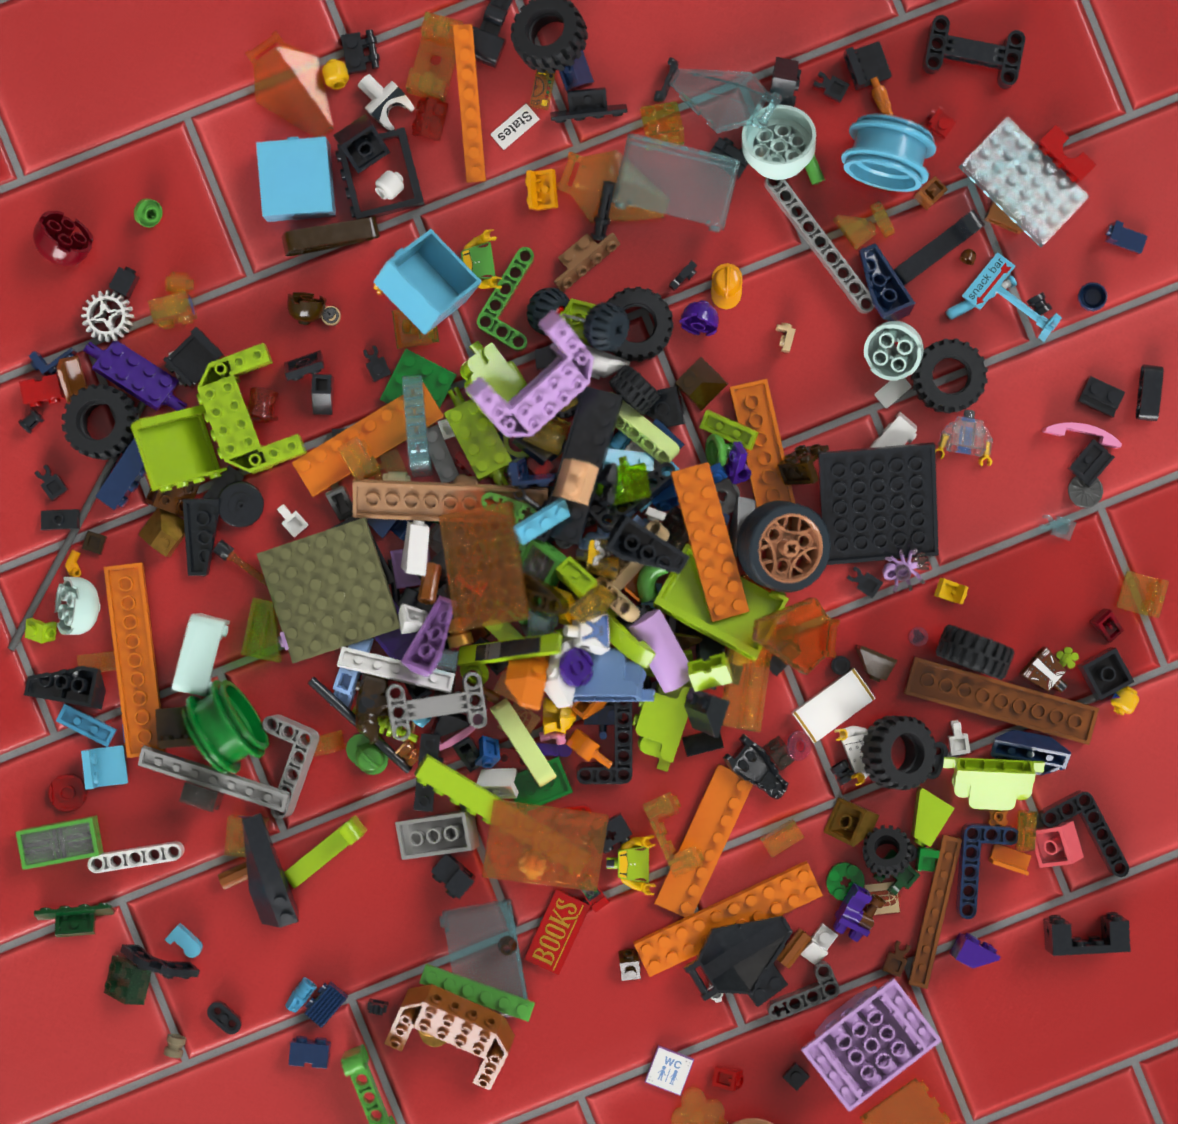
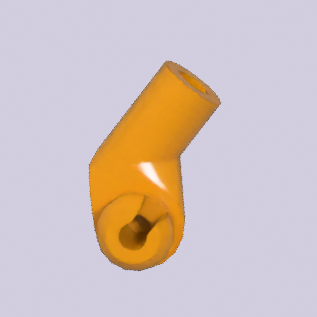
M73 549L65 563V567L70 577H80L81 570L77 561L81 553Z

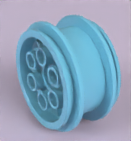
M880 114L861 116L850 126L849 134L855 140L854 146L844 151L841 156L844 170L848 175L864 184L897 192L915 191L927 182L929 173L923 167L924 159L933 156L936 152V145L933 142L934 137L928 130L911 121Z

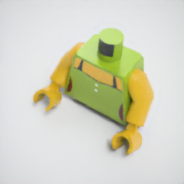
M654 835L632 837L618 849V857L606 858V869H618V878H621L622 883L634 890L644 892L645 895L655 894L651 893L649 888L656 887L654 883L646 884L649 883V848L656 845L651 844L649 839L654 838Z

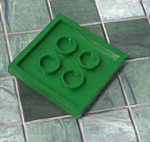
M405 349L380 400L388 404L419 384L424 383L440 409L457 374Z

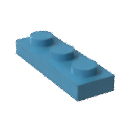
M68 704L63 705L56 719L58 723L106 747H109L117 731L114 727Z

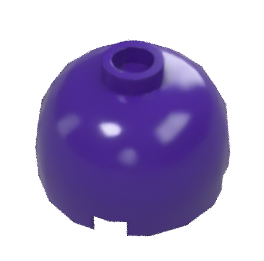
M701 300L690 303L683 310L680 323H682L681 327L689 333L700 335L699 332L706 333L705 336H711L717 332L719 316L709 302Z

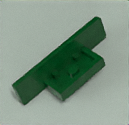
M99 903L97 906L82 904L74 908L61 906L59 909L45 907L34 911V916L37 920L55 919L56 937L95 934L96 916L114 914L113 907L108 903Z

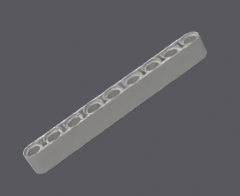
M766 177L764 181L766 190L851 303L860 313H869L874 308L870 292L786 180H778V185L772 186L769 184V178ZM787 193L790 196V200L783 201L780 198V194ZM792 209H800L801 216H794L792 214ZM803 224H811L813 230L811 232H806L803 228ZM815 239H822L824 241V246L817 247L815 245ZM833 254L836 261L834 263L828 262L826 255ZM839 269L846 270V278H841L838 275ZM851 284L857 285L859 288L858 293H852L849 286ZM863 299H866L870 302L869 309H865L861 306V301Z

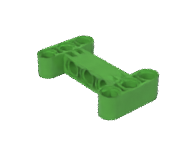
M362 1044L345 1051L341 1059V1065L345 1075H350L369 1124H396L393 1116H388L368 1066L369 1056L365 1046ZM364 1074L367 1077V1081L360 1082L357 1076ZM371 1092L374 1095V1099L368 1100L364 1094ZM378 1110L382 1116L375 1118L372 1115V1111Z

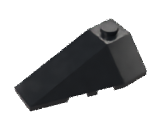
M624 514L620 515L611 529L605 547L606 550L622 560L679 574L690 559L688 555Z
M85 666L28 676L24 691L25 696L101 710L106 693L101 670Z

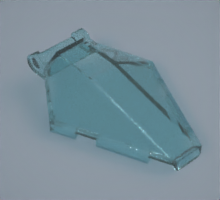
M678 69L669 84L680 94L679 97L695 113L701 114L707 120V124L716 133L749 125L766 129L770 116L776 106L780 105L783 100L780 94L770 93L751 72ZM765 102H770L762 117L758 118L757 116Z

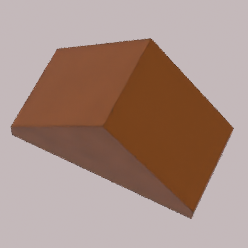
M934 176L916 193L914 198L927 211L948 189Z

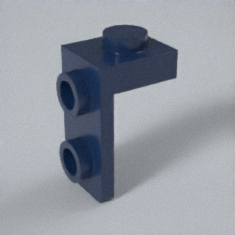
M1118 220L1108 225L1105 235H1107L1105 242L1138 254L1142 253L1147 235L1123 227L1124 222Z
M70 348L49 365L40 353L36 351L28 356L32 360L30 364L36 371L40 370L42 374L47 376L57 372L59 359L73 357L77 352L75 349Z

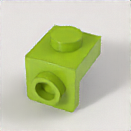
M34 618L26 619L25 638L41 644L54 641L57 623L54 621L45 623Z

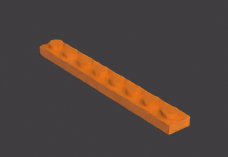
M453 25L467 183L486 181L473 25Z

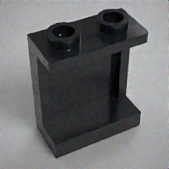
M197 327L191 331L192 334L174 352L163 359L166 362L164 366L172 374L176 372L180 376L178 378L180 383L185 387L190 386L191 388H194L201 381L208 363L225 357Z

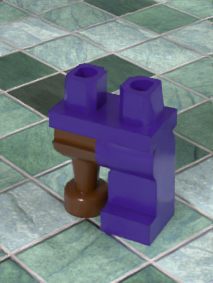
M853 883L839 910L834 914L837 918L833 925L834 930L843 934L847 927L851 928L848 936L856 942L863 935L868 937L870 934L869 930L874 926L873 916L877 908L884 906L885 900L876 894L871 895L867 889ZM866 903H871L868 906V908L864 911L863 908L866 905Z

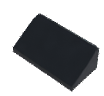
M703 732L682 737L687 757L724 748L721 734H719L718 738Z

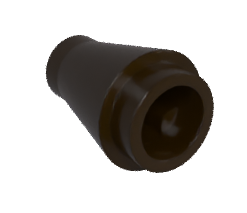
M504 936L498 942V949L504 955H511L517 949V942L511 936ZM504 946H509L511 949L506 951Z

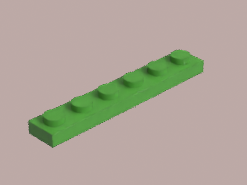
M429 964L425 965L419 982L423 985H436L474 1003L528 1022L535 1005L534 1001Z

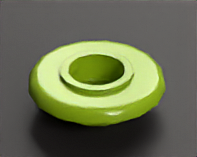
M485 664L460 667L462 678L470 670H475L481 677L482 684L488 680L489 671ZM471 675L467 681L476 684V677Z

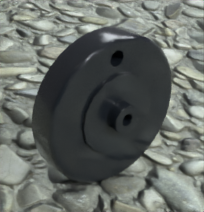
M231 482L218 495V498H222L219 515L227 524L233 527L250 526L260 518L263 512V497L257 487L249 482Z

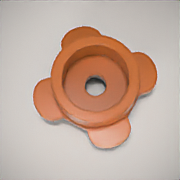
M989 810L990 825L1006 826L1008 824L1006 819L1008 810Z

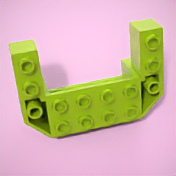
M264 343L208 363L197 388L199 393L196 394L200 405H204V418L212 426V430H210L211 436L214 441L217 440L219 448H217L220 459H224L225 462L253 474L273 468L277 464L307 453L299 434L266 446L261 445L237 383L241 382L240 375L273 363L267 345Z

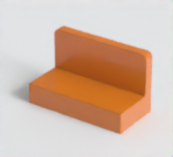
M993 844L988 861L1028 876L1029 871H1027L1031 855L1000 844Z

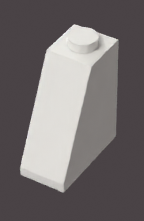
M413 520V522H407L401 568L407 574L426 575L429 526L425 524V521Z

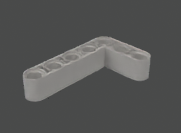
M277 714L266 717L262 725L267 733L293 744L278 789L287 791V788L291 790L286 810L282 813L281 811L271 809V814L274 818L282 819L291 816L295 810L320 737L316 730ZM273 719L276 721V728L272 724ZM289 727L293 729V735L289 733ZM306 734L310 737L309 743L306 741ZM300 752L304 756L303 761L299 757ZM293 770L297 772V778L294 777Z

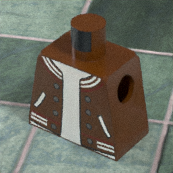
M1042 647L1019 673L1020 676L1045 691H1049L1054 687L1061 693L1068 686L1061 678L1066 670L1047 647Z

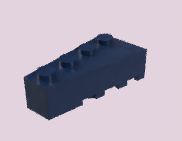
M135 437L95 496L113 510L119 507L123 508L129 500L127 497L137 489L138 482L147 474Z

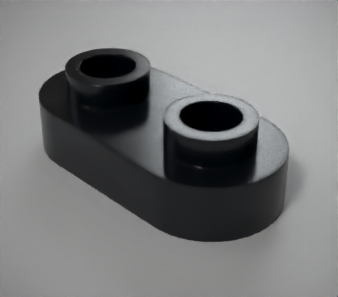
M939 741L934 743L935 748H940V753L934 754L936 762L935 765H932L934 770L930 775H927L929 779H935L941 774L943 759L948 754L947 746Z
M215 1001L208 1007V1017L225 1033L235 1034L240 1030L242 1026L241 1018L225 1003ZM217 1007L221 1009L219 1014L215 1012ZM230 1020L235 1021L236 1025H235V1026H231V1025L229 1024V1021H230Z

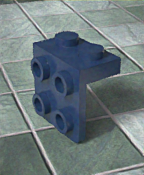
M527 456L516 458L507 467L512 486L518 485L519 488H528L532 484H537L538 487L547 486L549 483L554 482L557 473L529 475Z

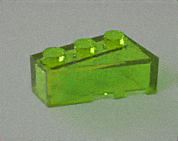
M255 597L252 599L241 655L282 662L278 640L277 616L273 602Z

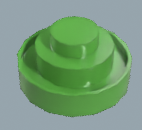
M142 199L134 208V218L137 223L144 227H153L162 218V207L153 199Z

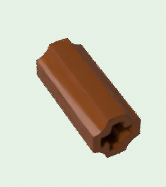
M427 562L426 575H422L418 595L420 603L432 605L436 601L442 568L438 564Z
M246 862L218 874L220 884L224 890L248 879Z
M798 928L781 951L777 960L790 969L813 938Z

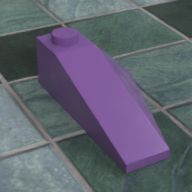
M442 596L438 597L401 660L411 672L424 677L432 674L442 656L455 601Z

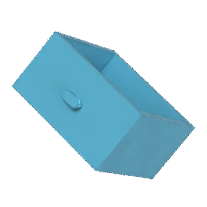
M288 137L287 140L256 142L262 216L267 222L336 216L331 149L326 137L303 139Z
M432 229L405 249L400 248L395 252V256L387 261L373 281L424 335L466 303L482 282Z

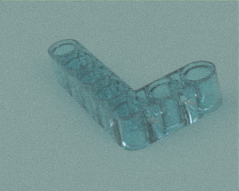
M422 375L402 376L410 470L413 478L433 476L432 461L428 449Z

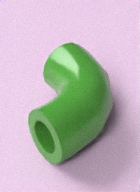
M648 565L643 566L639 572L636 584L638 596L642 603L657 598L656 581L660 576L669 573V571Z

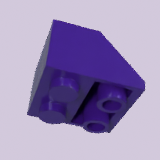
M967 932L965 935L959 933L949 952L956 960L971 968L999 961L1001 958L996 953L997 949L984 941L981 944L980 940Z

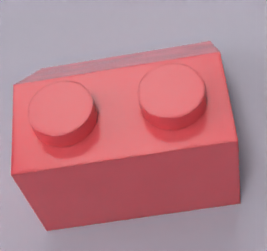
M1066 821L1054 827L1044 826L1029 831L1040 868L1073 864L1084 858L1074 821Z

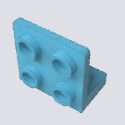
M124 745L81 751L85 790L128 783Z

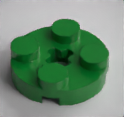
M849 862L835 864L826 877L827 889L837 900H844L853 883L863 888L865 885L862 871ZM846 876L847 879H850V882L846 887L844 886V884H840V881H843L842 877Z

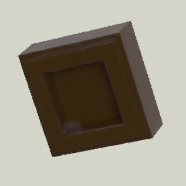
M88 530L82 549L102 555L107 536Z

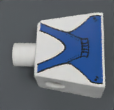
M608 614L579 616L572 622V625H565L563 630L564 636L573 637L574 648H581L598 655H603L610 650Z

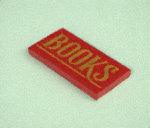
M556 889L524 960L559 975L591 905Z

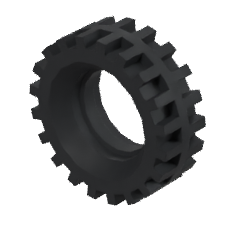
M943 339L931 344L924 349L921 363L911 375L914 383L912 387L918 394L917 398L922 400L926 407H931L936 412H959L970 407L979 400L978 398L984 393L985 384L988 382V378H986L988 368L984 365V357L978 354L979 350L977 348H972L970 343L961 342L959 339ZM945 358L959 360L967 370V382L961 391L948 394L942 392L933 381V370L936 364Z

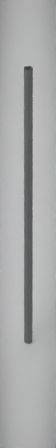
M142 401L136 407L140 413L137 415V418H140L146 407V404ZM118 457L109 458L80 512V528L97 498L95 496L107 480ZM80 529L70 530L7 647L8 649L15 651L25 632L26 619L34 616Z

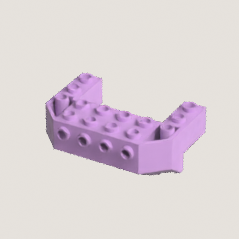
M553 310L538 324L553 341L550 348L557 355V358L508 403L499 394H496L480 376L465 389L481 408L480 410L506 437L532 436L590 384L594 357L566 321Z

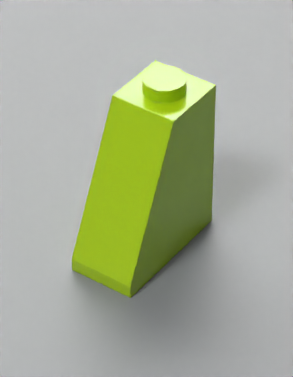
M920 786L917 788L911 835L915 837L914 842L924 847L926 844L931 847L955 808Z

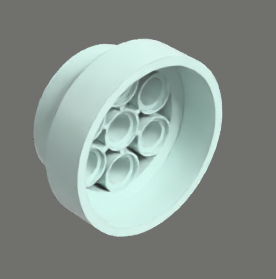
M788 105L767 106L752 114L744 124L742 130L744 157L764 177L775 180L791 178L798 174L814 156L816 129L811 118L798 108Z

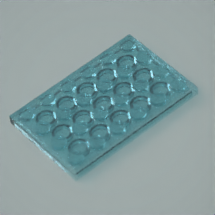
M1007 117L969 155L959 168L1041 248L1089 196L1075 182L1072 183L1065 176L1066 173L1061 168L1059 170L1051 162L1052 159L1037 149L1038 146Z

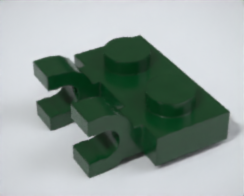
M890 849L882 859H892L897 853ZM910 865L908 868L905 867V872L902 874L898 872V876L894 877L896 881L887 891L891 895L896 896L902 887L909 889L920 877V874ZM875 873L873 878L877 882H882L885 879V875L882 874V877H879Z

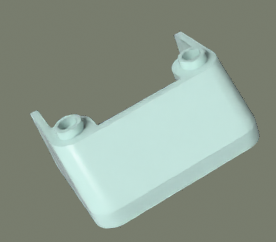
M202 613L191 615L172 690L201 696L211 694L212 678L210 677L220 640L228 634L229 626L226 625L230 624L229 620Z

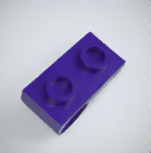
M733 442L732 449L729 452L728 464L725 467L727 476L732 484L745 482L751 477V471L745 463L748 453L741 442Z

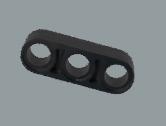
M1143 364L1141 367L1136 406V419L1158 420L1164 368L1162 366Z

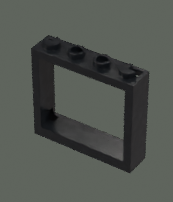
M404 127L380 133L379 135L383 141L399 137L414 198L361 212L347 156L339 144H337L338 150L335 153L338 162H342L343 169H340L342 180H346L348 185L345 188L347 199H351L353 204L350 207L352 218L356 217L358 220L380 217L425 205Z

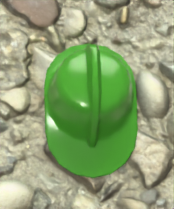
M357 734L349 739L346 746L347 756L358 768L371 775L379 774L385 770L388 764V757L374 744L370 745V740L366 736Z

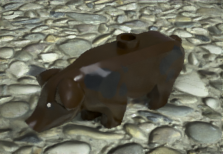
M363 673L362 679H357L355 688L356 691H359L356 700L355 726L359 733H363L368 737L371 745L378 742L379 739L378 718H389L386 689L388 681L396 680Z

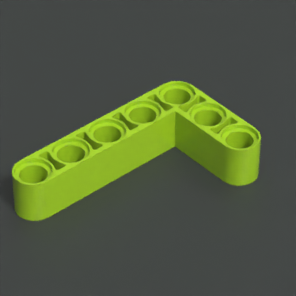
M354 815L284 872L287 881L294 889L348 845H352L367 831L366 827Z

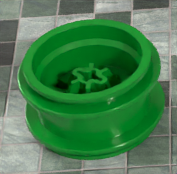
M215 680L210 686L211 694L205 698L200 699L196 696L187 698L186 705L182 708V715L193 741L208 762L221 773H237L241 769V759L249 754L256 758L264 756L265 749L269 746V740L266 731L263 729L261 719L241 690L228 680L222 682Z

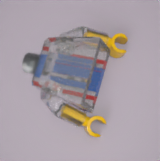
M965 410L963 417H957L955 422H950L943 429L935 453L938 450L942 451L940 458L942 459L945 456L943 449L946 448V451L980 456L978 462L981 466H983V460L987 458V466H991L992 459L989 455L992 452L993 438L984 426V421L975 419V411Z

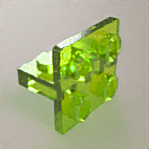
M626 456L619 457L620 465L617 466L618 486L613 504L617 505L651 497L646 464L640 463L630 466Z

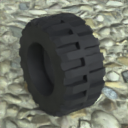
M570 0L528 1L529 4L523 5L520 8L521 12L515 15V23L511 25V31L513 32L511 33V40L515 50L525 64L533 70L537 69L540 73H546V70L549 74L555 73L558 69L561 72L566 69V66L570 65L571 67L575 63L574 60L581 57V50H585L587 45L585 40L588 39L587 26L580 12ZM553 22L564 24L561 36L554 43L546 46L535 45L536 35L542 27Z
M629 287L621 292L618 291L607 301L620 306L624 311L631 307L644 308L652 315L654 320L653 333L647 340L634 343L625 339V342L620 347L610 352H613L616 357L630 362H643L644 360L654 358V356L663 351L672 335L673 316L668 308L669 305L661 298L662 296L658 293H653L648 288L635 287L630 289Z
M92 384L88 385V389H79V394H73L70 397V400H72L70 404L66 403L64 407L67 409L66 414H62V420L65 421V424H62V431L67 432L64 437L68 442H71L70 446L74 450L79 451V453L85 456L102 460H109L110 457H120L119 453H124L134 439L130 424L140 420L137 418V415L140 413L138 408L134 407L135 402L126 393L105 384H99L98 386ZM104 404L109 405L115 413V426L107 437L101 440L93 439L87 429L88 417L96 407Z
M949 624L944 628L936 649V655L1000 680L1006 677L1015 654L1014 649Z
M892 715L876 720L873 723L874 726L868 728V734L864 735L862 740L864 745L861 746V752H863L861 760L865 764V772L870 774L869 778L881 787L910 790L920 786V783H924L927 780V775L931 774L933 770L932 765H935L936 759H934V754L936 753V748L934 747L935 740L934 737L930 736L931 731L928 727H925L921 720H917L914 717ZM900 736L905 744L906 755L903 764L897 769L892 761L891 750L893 743Z

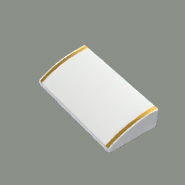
M851 668L846 674L840 676L791 713L811 741L816 743L876 698L856 669Z

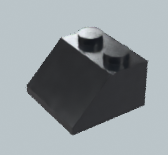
M366 114L333 135L358 174L390 153Z
M690 687L684 707L692 728L718 738L730 701L708 692H695L694 688Z

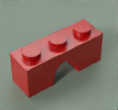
M1054 125L1036 144L1038 146L1037 149L1043 156L1047 155L1052 160L1051 163L1056 169H1061L1065 173L1068 181L1078 184L1097 164L1084 152L1080 153L1076 158L1067 157L1063 153V145L1069 137L1057 125Z

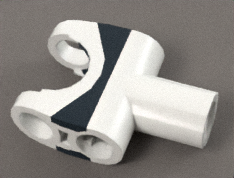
M368 74L358 84V87L372 100L365 107V110L388 131L395 129L388 118L391 108L401 106L405 109L407 108L410 112L415 109L405 93L393 81L383 88Z

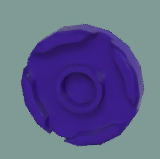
M571 648L563 652L559 660V672L562 679L573 687L584 686L590 682L594 672L592 671V666L594 665L590 654L581 648Z

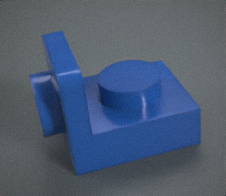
M482 736L479 739L480 756L475 760V765L482 766L483 768H492L500 760L498 739Z

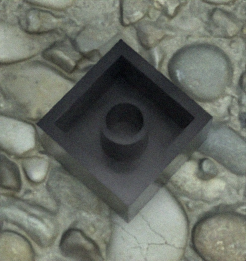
M1110 647L1077 665L1094 698L1102 700L1134 682L1117 648Z

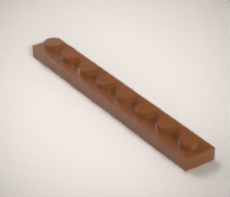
M942 834L939 859L936 860L908 979L909 985L928 988L962 839Z

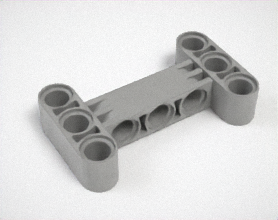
M468 672L462 678L463 692L407 701L404 689L400 685H389L386 689V700L392 736L399 741L406 740L410 735L409 721L461 712H467L468 722L471 726L475 728L484 727L487 723V714L481 677L477 673ZM471 675L476 677V684L474 686L467 684V679ZM394 687L400 690L398 698L390 696V691ZM472 695H477L479 697V703L477 705H472L470 703V697ZM396 707L403 709V714L399 718L393 715V710ZM475 714L482 716V722L478 725L473 723V716ZM399 726H404L406 729V733L402 737L396 735V729Z

